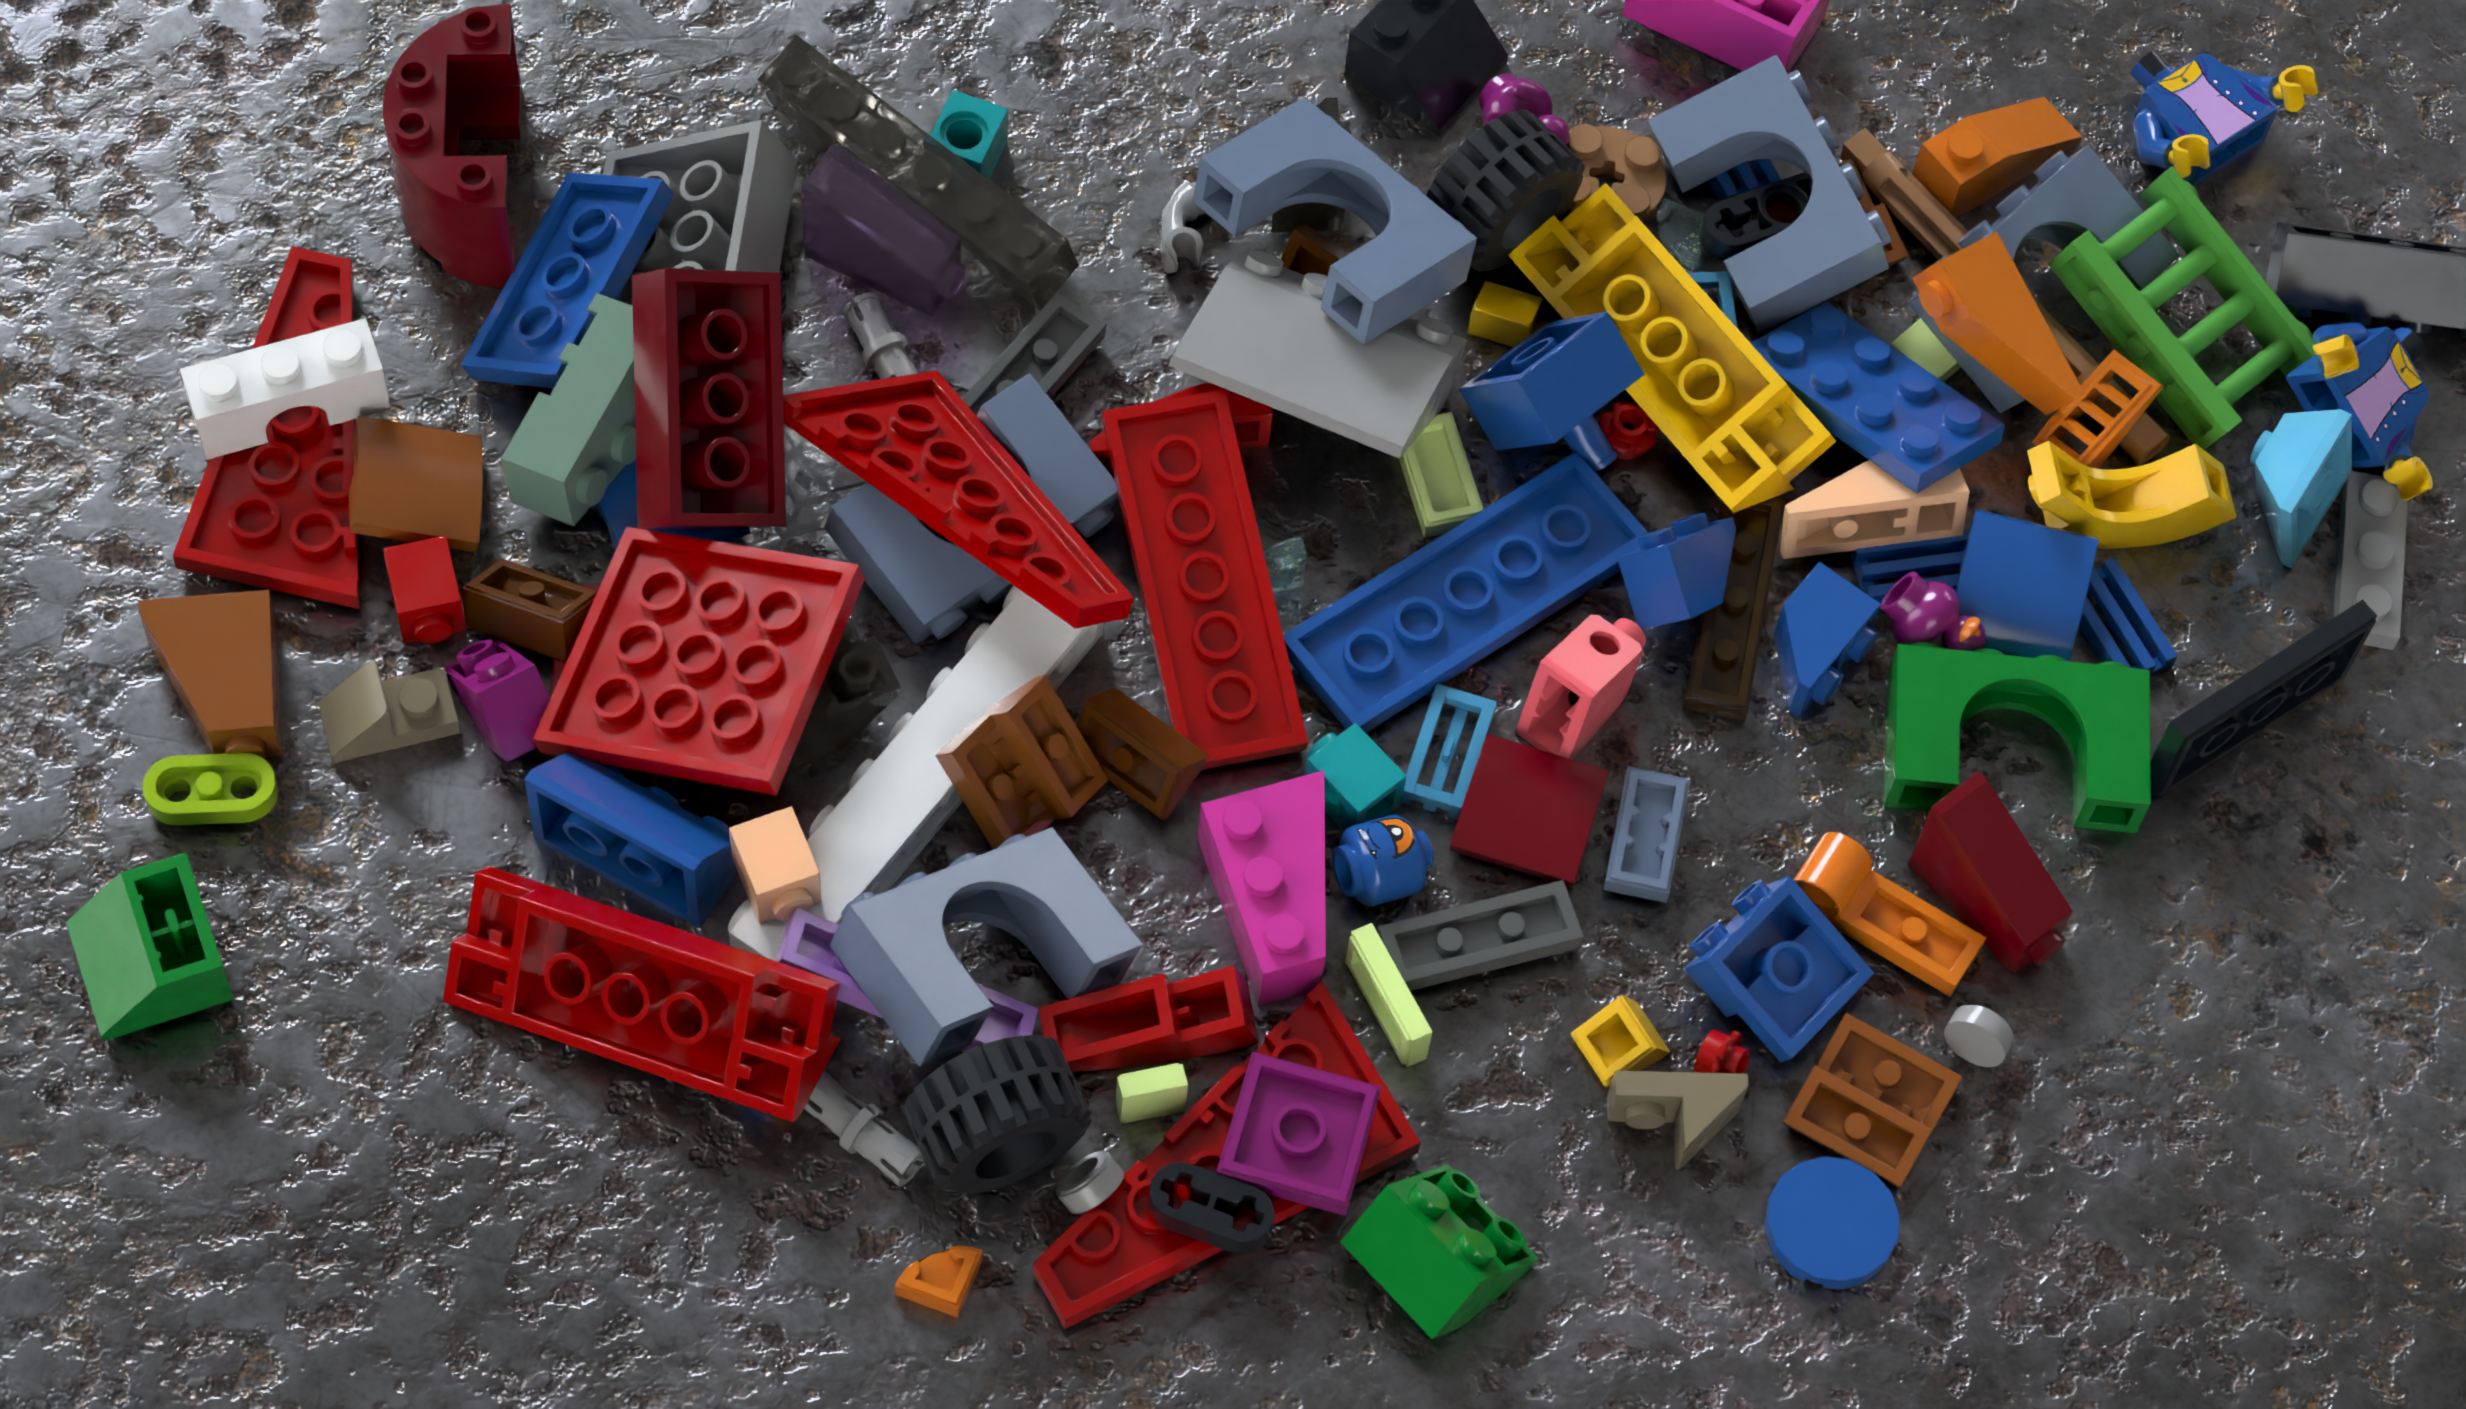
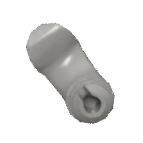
M1185 180L1175 190L1170 201L1162 211L1160 223L1162 226L1160 242L1161 263L1164 271L1169 274L1177 272V257L1189 259L1193 267H1198L1201 264L1203 251L1201 235L1193 228L1186 227L1188 222L1194 221L1198 215L1204 214V211L1193 202L1196 182L1190 183Z

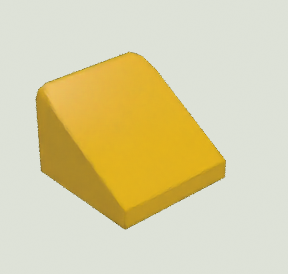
M1485 281L1472 308L1467 333L1515 347L1531 335L1543 298Z
M1623 995L1619 996L1570 1033L1605 1087H1610L1615 1071H1641L1660 1061L1670 1053L1640 1005L1635 1000Z

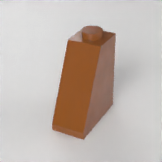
M259 590L138 600L139 614L148 643L211 753H252L262 758L282 756L278 626L270 591Z

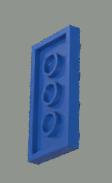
M568 172L519 259L514 273L509 277L461 363L463 369L473 380L554 389L567 366L558 359L566 344L569 342L579 346L595 318L587 310L595 294L599 293L615 300L619 298L673 199L674 193L665 181L653 178Z
M1827 301L1751 343L1829 432L1916 494L2001 444L2005 424Z

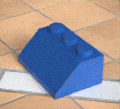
M566 752L531 769L524 779L535 840L698 928L702 927L738 874L731 856L730 827L711 816H705L703 819L681 808L679 802L668 792L654 786L645 789L628 780L624 773L616 766L595 763L573 753Z

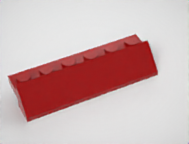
M491 866L475 873L466 934L452 940L442 1002L791 1122L799 1119L841 1039L830 1035L840 982Z

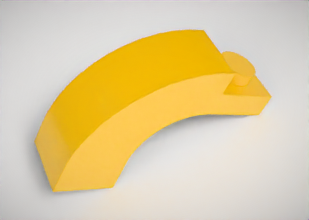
M2050 441L2027 450L2032 475L2028 477V486L2034 501L2043 511L2046 526L2098 538L2097 549L2159 545L2202 533L2237 518L2224 465L2196 444L2149 464L2116 470L2097 469L2083 465Z

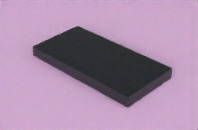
M2364 600L2359 601L2170 721L2150 761L2151 794L2154 797L2164 795L2343 680L2376 623V613Z

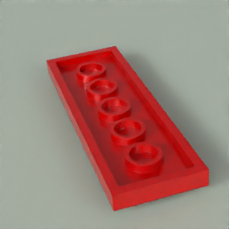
M1221 389L1104 410L1101 421L1171 728L1206 752L1208 757L1202 770L1306 750L1308 739L1226 390Z

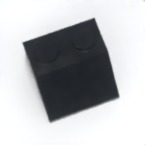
M1380 0L1349 33L1344 75L1432 133L1440 136L1507 63L1508 54L1474 0Z

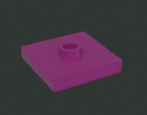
M1252 1052L1216 1173L1255 1186L1271 1196L1346 1216L1382 1087Z

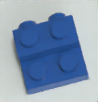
M1787 876L1767 885L1760 879L1742 891L1731 904L1738 914L1725 928L1718 921L1705 929L1690 945V948L1697 956L1684 968L1726 1017L1738 1014L1780 1062L1792 1059L1874 974L1871 968L1790 876Z

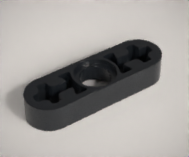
M1803 172L1713 204L1706 213L1700 231L1702 247L1713 258L1724 261L1785 230L1794 221L1783 223L1774 220L1767 213L1766 206L1772 203L1787 204L1794 209L1798 219L1810 199L1813 185L1812 179ZM1857 175V177H1858V179H1859V181H1860V183H1861V185H1862V187H1863V183H1862L1860 177ZM1750 214H1751V215H1752V221H1751V222H1748L1749 217H1750ZM1721 224H1724L1729 231L1719 232L1718 229ZM1741 228L1738 237H1734L1730 232Z

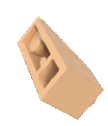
M1868 460L1785 505L1780 554L1782 559L1853 551L1858 548L1962 536L1970 491L1960 468L1916 494Z

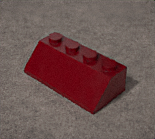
M663 268L633 275L632 305L638 529L717 530L785 527L786 487L780 272Z

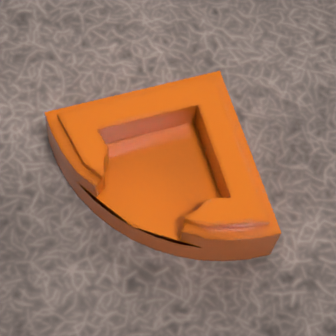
M969 1246L949 1247V1250L931 1254L920 1261L916 1260L898 1278L895 1284V1295L958 1318L982 1263L983 1250Z

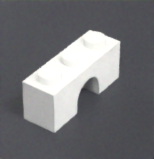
M366 318L180 368L190 409L206 460L268 443L266 426L269 421L279 413L294 407L315 406L323 409L330 426L356 419L358 415L367 416L391 409L383 368Z

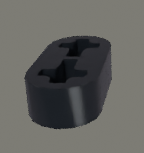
M1183 1162L1165 1165L1156 1172L1151 1180L1148 1200L1151 1216L1159 1225L1170 1231L1239 1254L1256 1252L1265 1246L1271 1237L1275 1214L1273 1204L1266 1193L1255 1186ZM1178 1185L1189 1187V1199L1192 1201H1184L1180 1209L1168 1206L1169 1194L1167 1193H1174ZM1242 1207L1250 1208L1254 1211L1253 1221L1255 1222L1249 1223L1244 1232L1232 1228L1233 1217L1230 1216L1238 1215Z

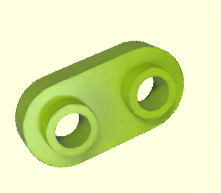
M252 753L166 757L149 768L142 785L143 794L151 814L162 823L177 826L256 821L272 810L278 798V785L271 765L264 758ZM252 788L256 790L255 794L249 798L238 799L235 797L236 793L241 789ZM187 791L190 793L181 802L169 800L170 796L175 792Z

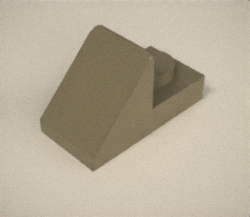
M376 659L371 660L318 703L333 764L460 733L444 667L381 681Z
M1615 1071L1607 1095L1608 1121L1626 1122L1629 1127L1635 1129H1653L1662 1126L1664 1123H1673L1676 1170H1680L1739 1112L1748 1089V1074Z

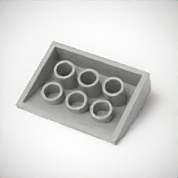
M762 120L607 152L603 175L663 179L674 193L673 199L617 299L618 301L632 305L633 275L663 268L755 272L780 271L798 160Z
M1256 250L1249 253L1242 251L1225 266L1173 352L1169 366L1400 459L1445 406L1467 339L1454 335L1453 329L1439 320L1432 318H1419L1416 320L1408 317L1363 345L1320 309L1328 276L1318 273L1302 275L1283 267V261L1270 253Z

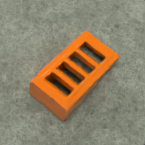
M2114 349L2081 384L2085 395L2061 407L2033 439V444L2038 446L2050 441L2083 465L2097 469L2103 465L2163 389L2160 383ZM2115 373L2139 390L2131 400L2108 383ZM2099 393L2122 409L2115 418L2093 403ZM2084 412L2105 427L2098 436H2095L2077 422ZM2068 432H2071L2088 445L2081 455L2062 442Z

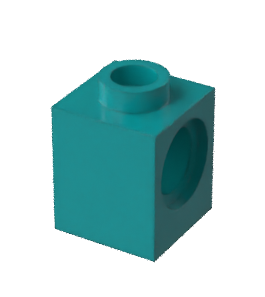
M952 89L925 143V179L935 182L945 190L951 192L962 191L981 198L1007 145L1008 108ZM967 147V148H971V149H958V148Z
M1356 723L1338 736L1335 733L1325 735L1309 750L1306 756L1305 775L1324 770L1325 812L1343 831L1353 825L1385 817L1401 806L1407 775Z

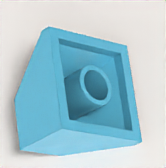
M2341 409L2285 413L2273 433L2268 430L2262 433L2251 454L2250 463L2255 465L2256 493L2281 564L2293 569L2351 473L2352 414Z

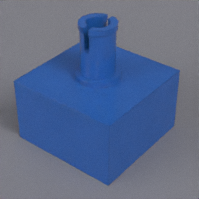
M1608 312L1546 323L1459 388V391L1496 451L1555 443L1563 437L1572 453L1577 451L1594 472H1597L1612 463L1617 458L1618 453L1612 448L1594 418L1593 413L1645 374Z

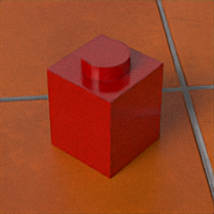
M446 535L383 548L403 644L418 641L422 643H437L449 638L452 634L466 632L460 594Z

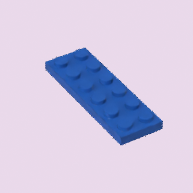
M1576 451L1283 634L1289 662L1345 729L1356 723L1367 733L1433 691L1436 683L1442 685L1620 572L1621 569L1617 558L1640 548L1638 537L1648 532Z

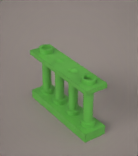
M2170 167L2139 194L2149 207L2146 211L2104 243H2099L2088 229L2062 250L2048 265L2116 350L2163 386V389L2155 398L2191 443L2205 450L2242 421L2241 417L2233 409L2232 404L2278 368L2287 376L2291 371L2315 355L2312 347L2313 335L2307 326L2296 320L2200 201L2196 189L2189 182L2183 180L2173 167ZM2165 227L2187 255L2139 291L2118 267L2117 262ZM2203 274L2225 303L2180 338H2176L2156 314L2155 310ZM2241 321L2262 346L2263 350L2216 386L2194 361V357Z

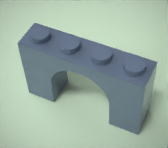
M1777 54L1648 120L1654 139L1682 193L1737 165L1756 159H1777L1791 163L1803 170L1812 179L1813 185L1810 199L1796 221L1778 234L1724 260L1732 286L1758 334L1889 269L1883 246L1891 242L1889 233L1878 212L1873 210L1866 214L1857 198L1865 195V192L1851 164L1848 162L1839 167L1832 151L1838 149L1839 146L1824 116L1813 120L1805 105L1813 102L1799 71L1795 70L1787 74Z
M1306 97L1291 104L1200 159L1193 202L1234 237L1284 207L1308 202L1325 203L1343 208L1357 215L1370 226L1377 236L1376 238L1330 265L1320 308L1363 345L1467 280L1477 237Z
M2087 145L2070 157H2067L2061 150L2049 158L2033 173L2039 182L2030 191L2025 185L2017 188L1996 206L1997 211L2002 216L1995 223L1990 225L1986 220H1983L1957 243L1963 249L1997 231L2012 260H2014L2016 250L2022 239L2043 240L2064 250L2071 242L2089 229L2099 243H2104L2144 211L2094 150ZM2159 230L2117 262V265L2135 288L2141 291L2169 267L2180 254ZM1945 255L1944 257H1942V258L1939 259L1938 261H1940V260L1946 258L1948 255ZM1919 292L1907 302L1999 413L2026 400L1941 333L1934 318L1924 310L1920 302Z
M1030 373L980 406L977 417L1078 533L1081 532L1085 538H1088L1113 519L1115 514L1111 509L1118 497L1114 478ZM865 483L830 508L824 529L848 560L853 564H859L866 583L915 645L932 634L937 640L943 639L965 622L968 617L964 613L966 610L982 599L987 606L992 605L1008 594L1013 587L1011 583L957 545L948 543L932 534L916 516L869 483Z
M1053 827L1028 837L1025 834L1014 835L1004 841L997 849L978 856L975 853H967L956 859L947 868L926 875L924 872L915 873L902 881L897 887L875 895L874 892H866L857 896L843 909L841 913L843 919L829 944L919 1067L971 1046L993 1008L991 1002L950 949L944 935L943 926L960 921H976L1007 931L1029 948L1067 999L1104 990L1119 984L1143 945Z

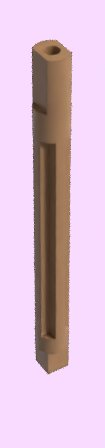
M1866 128L1843 143L1840 159L1842 161L1853 159L1864 185L1876 198L1884 203L1887 209L1937 260L1962 249L1957 242L1969 231ZM2035 300L2081 385L2100 364ZM2113 377L2109 380L2108 383L2130 400L2132 399ZM2101 393L2093 401L2095 405L2113 418L2122 410ZM2144 411L2118 445L2137 465L2141 466L2165 448L2170 440V435ZM2093 419L2103 430L2105 429L2104 426Z

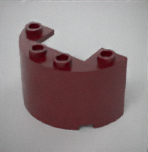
M511 4L472 7L435 24L422 33L409 45L394 65L386 84L383 99V121L397 198L403 223L411 239L420 251L425 249L431 256L440 261L444 271L469 283L496 289L504 288L518 263L517 226H509L506 206L507 156H460L461 140L521 139L522 84Z

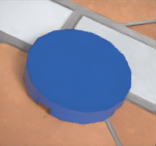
M1824 1156L1800 1162L1780 1177L1767 1202L1764 1232L1773 1256L1789 1274L1804 1282L1808 1279L1814 1283L1823 1284L1821 1288L1840 1290L1864 1284L1884 1268L1898 1241L1900 1215L1891 1191L1874 1172L1852 1160Z

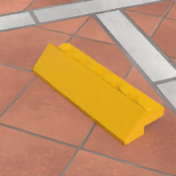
M1606 183L1562 222H1559L1553 215L1508 254L1563 319L1608 312L1645 374L1625 390L1733 513L1794 490L1790 481L1837 442L1795 395L1787 383Z

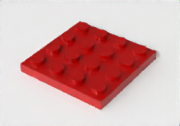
M626 527L533 737L534 743L540 753L560 756L570 752L599 764L777 796L864 583L865 577L859 564Z

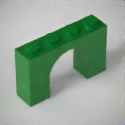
M1930 642L1897 645L1886 680L1884 807L1929 812L1934 804L1959 786L1960 726L1972 716L1987 710L2015 709L2035 715L2048 723L2062 737L2069 749L2073 763V827L2137 833L2151 805L2150 670L2129 668L2123 663L2113 661L2099 664L2069 662L2055 655H2042L2036 658L2011 656L1988 648L1977 649L1974 652L1943 649L1937 644Z

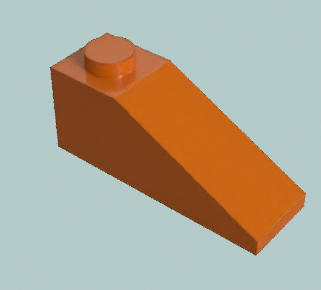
M2045 97L1967 116L1928 139L1921 145L1912 175L1958 219L2036 171L2057 152L2062 150L2065 153L2080 144L2082 136Z
M1997 231L1947 256L1912 278L1919 291L1920 302L1924 310L1934 318L1941 333L2046 416L2085 395Z

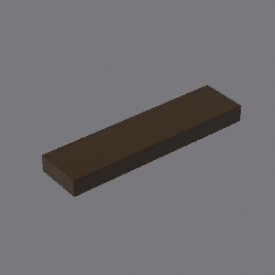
M1774 497L1735 513L1730 510L1722 499L1720 501L1717 520L1733 517L1736 533L1723 603L1699 616L1683 709L1745 722L1750 703L1785 499Z

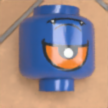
M1397 814L1356 824L1345 829L1339 841V846L1335 847L1332 852L1333 871L1340 889L1348 897L1354 896L1358 902L1367 907L1377 906L1417 894L1421 891L1426 881L1427 868L1433 864V850L1425 832L1422 830L1416 831L1407 819Z

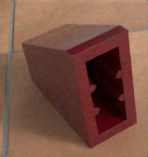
M1978 771L1931 807L1908 865L1966 926L1986 937L1984 945L2012 974H2015L2031 960L2037 966L2044 964L2062 948L2066 942L2062 932L2073 911L1988 780Z

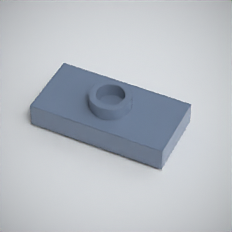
M1627 766L1603 890L1663 903L1667 902L1690 779Z

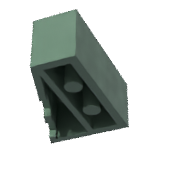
M599 293L595 294L587 308L588 312L594 315L595 318L579 346L568 342L558 358L562 364L567 366L550 396L541 392L538 393L501 457L511 503L571 526H575L591 506L599 503L608 485L625 465L631 464L636 459L633 306Z

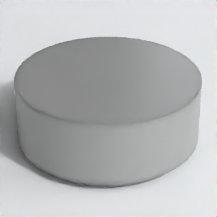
M1964 1005L1957 1008L1944 1030L1947 1044L1958 1056L1982 1067L2000 1065L2014 1042V1035L2008 1023L1996 1012L1978 1005Z
M1094 1152L1076 1162L1064 1173L1057 1184L1056 1195L1071 1214L1084 1213L1099 1205L1117 1189L1124 1178V1171L1109 1152Z

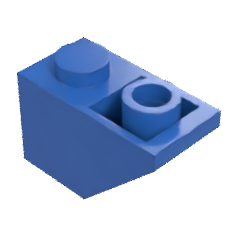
M1699 513L1675 520L1670 523L1671 527L1638 537L1640 548L1617 558L1636 623L1641 629L1688 620L1723 603L1736 533L1733 517L1708 522L1706 513Z
M1821 562L1814 567L1784 602L1774 631L1788 710L1797 718H1800L1814 701L1824 705L1843 679L1844 674L1840 672L1841 668L1850 658L1859 663L1872 648L1879 636V631L1874 629L1873 625L1881 603Z

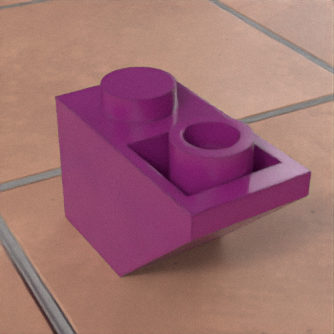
M482 640L463 648L457 654L458 661L444 667L446 677L489 748L507 762L537 748L533 737L550 701V697L535 664L500 640L494 643L492 640Z

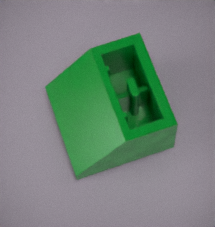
M186 852L121 872L66 922L103 1042L234 1000Z
M1448 1164L1387 1185L1340 1241L1431 1339L1463 1327L1527 1273L1539 1260L1526 1245V1238L1522 1231L1508 1219L1499 1217L1479 1197L1480 1191L1470 1177L1459 1170L1452 1169Z

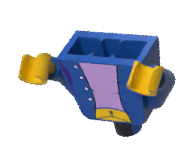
M2157 50L2146 54L2138 61L2131 72V75L2145 89L2132 119L2139 159L2146 165L2163 168L2164 171L2173 167L2183 180L2189 182L2193 187L2263 143L2279 109V105L2284 104L2286 110L2290 112H2297L2305 105L2304 95L2315 96L2319 92L2314 70L2309 66L2298 65L2287 68L2280 76H2256L2223 65L2210 54H2199L2182 66L2174 69Z
M2354 322L2319 327L2314 332L2312 338V347L2315 355L2285 377L2305 412L2341 409L2352 414L2351 469L2383 466L2384 479L2389 484H2397L2400 498L2403 502L2432 489L2433 482L2428 468L2419 457H2413L2410 451L2417 417L2429 399V390L2414 366V363L2425 351V345L2421 337L2408 328L2400 327L2395 331L2388 327L2366 329L2360 323Z

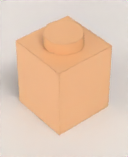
M792 806L729 828L731 856L759 924L775 918L786 921L796 907L809 911L814 904L822 902L820 871Z

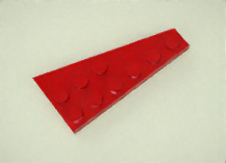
M291 246L252 349L355 321L354 272L351 259ZM315 406L294 407L279 413L269 421L266 426L268 443L209 459L173 553L176 568L360 609L359 535L350 533L348 495L354 475L352 434L356 419L330 426L323 409Z
M937 370L783 395L784 424L1073 628L1076 629L1128 618L1134 600L1131 593Z
M1321 981L1306 995L1305 1002L1286 1021L1281 1020L1265 1035L1264 1042L1254 1052L1382 1087L1355 1182L1357 1184L1417 1154L1421 1142L1325 984ZM1251 1055L1241 1065L1234 1066L1164 1134L1163 1141L1144 1160H1138L1126 1171L1122 1182L1108 1198L1081 1215L1033 1262V1274L1064 1329L1224 1250L1170 1231L1159 1225L1150 1213L1148 1206L1149 1191L1152 1178L1159 1169L1167 1164L1176 1162L1189 1163L1216 1173ZM1178 1185L1174 1193H1167L1169 1194L1168 1206L1180 1209L1184 1201H1192L1189 1199L1190 1188L1185 1185ZM1266 1194L1272 1201L1275 1211L1273 1225L1311 1207ZM1242 1207L1238 1215H1230L1233 1217L1232 1228L1244 1232L1249 1223H1255L1253 1221L1254 1211L1250 1208Z

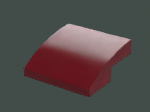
M1487 734L1463 802L1449 850L1547 881L1557 882L1563 880L1565 886L1573 888L1609 771Z

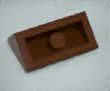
M504 559L497 561L461 588L465 623L470 629L560 661L568 659L598 592Z
M1115 688L1107 689L1087 698L1076 724L1109 781L1162 820L1169 817L1202 770L1208 757L1206 752Z

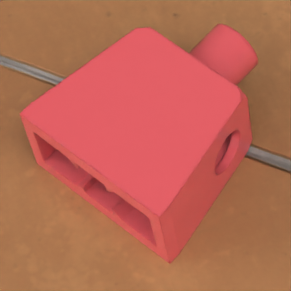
M1599 615L1588 616L1541 660L1515 733L1539 750L1574 760L1627 696L1644 652L1643 647L1646 645V636L1640 626L1626 618H1620L1612 625ZM1571 691L1580 696L1573 706H1571L1568 699Z

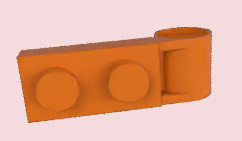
M1825 833L1793 880L1831 924L1838 928V931L1951 997L1981 951L1986 937L1871 870L1873 860L1867 850L1857 841L1840 833Z

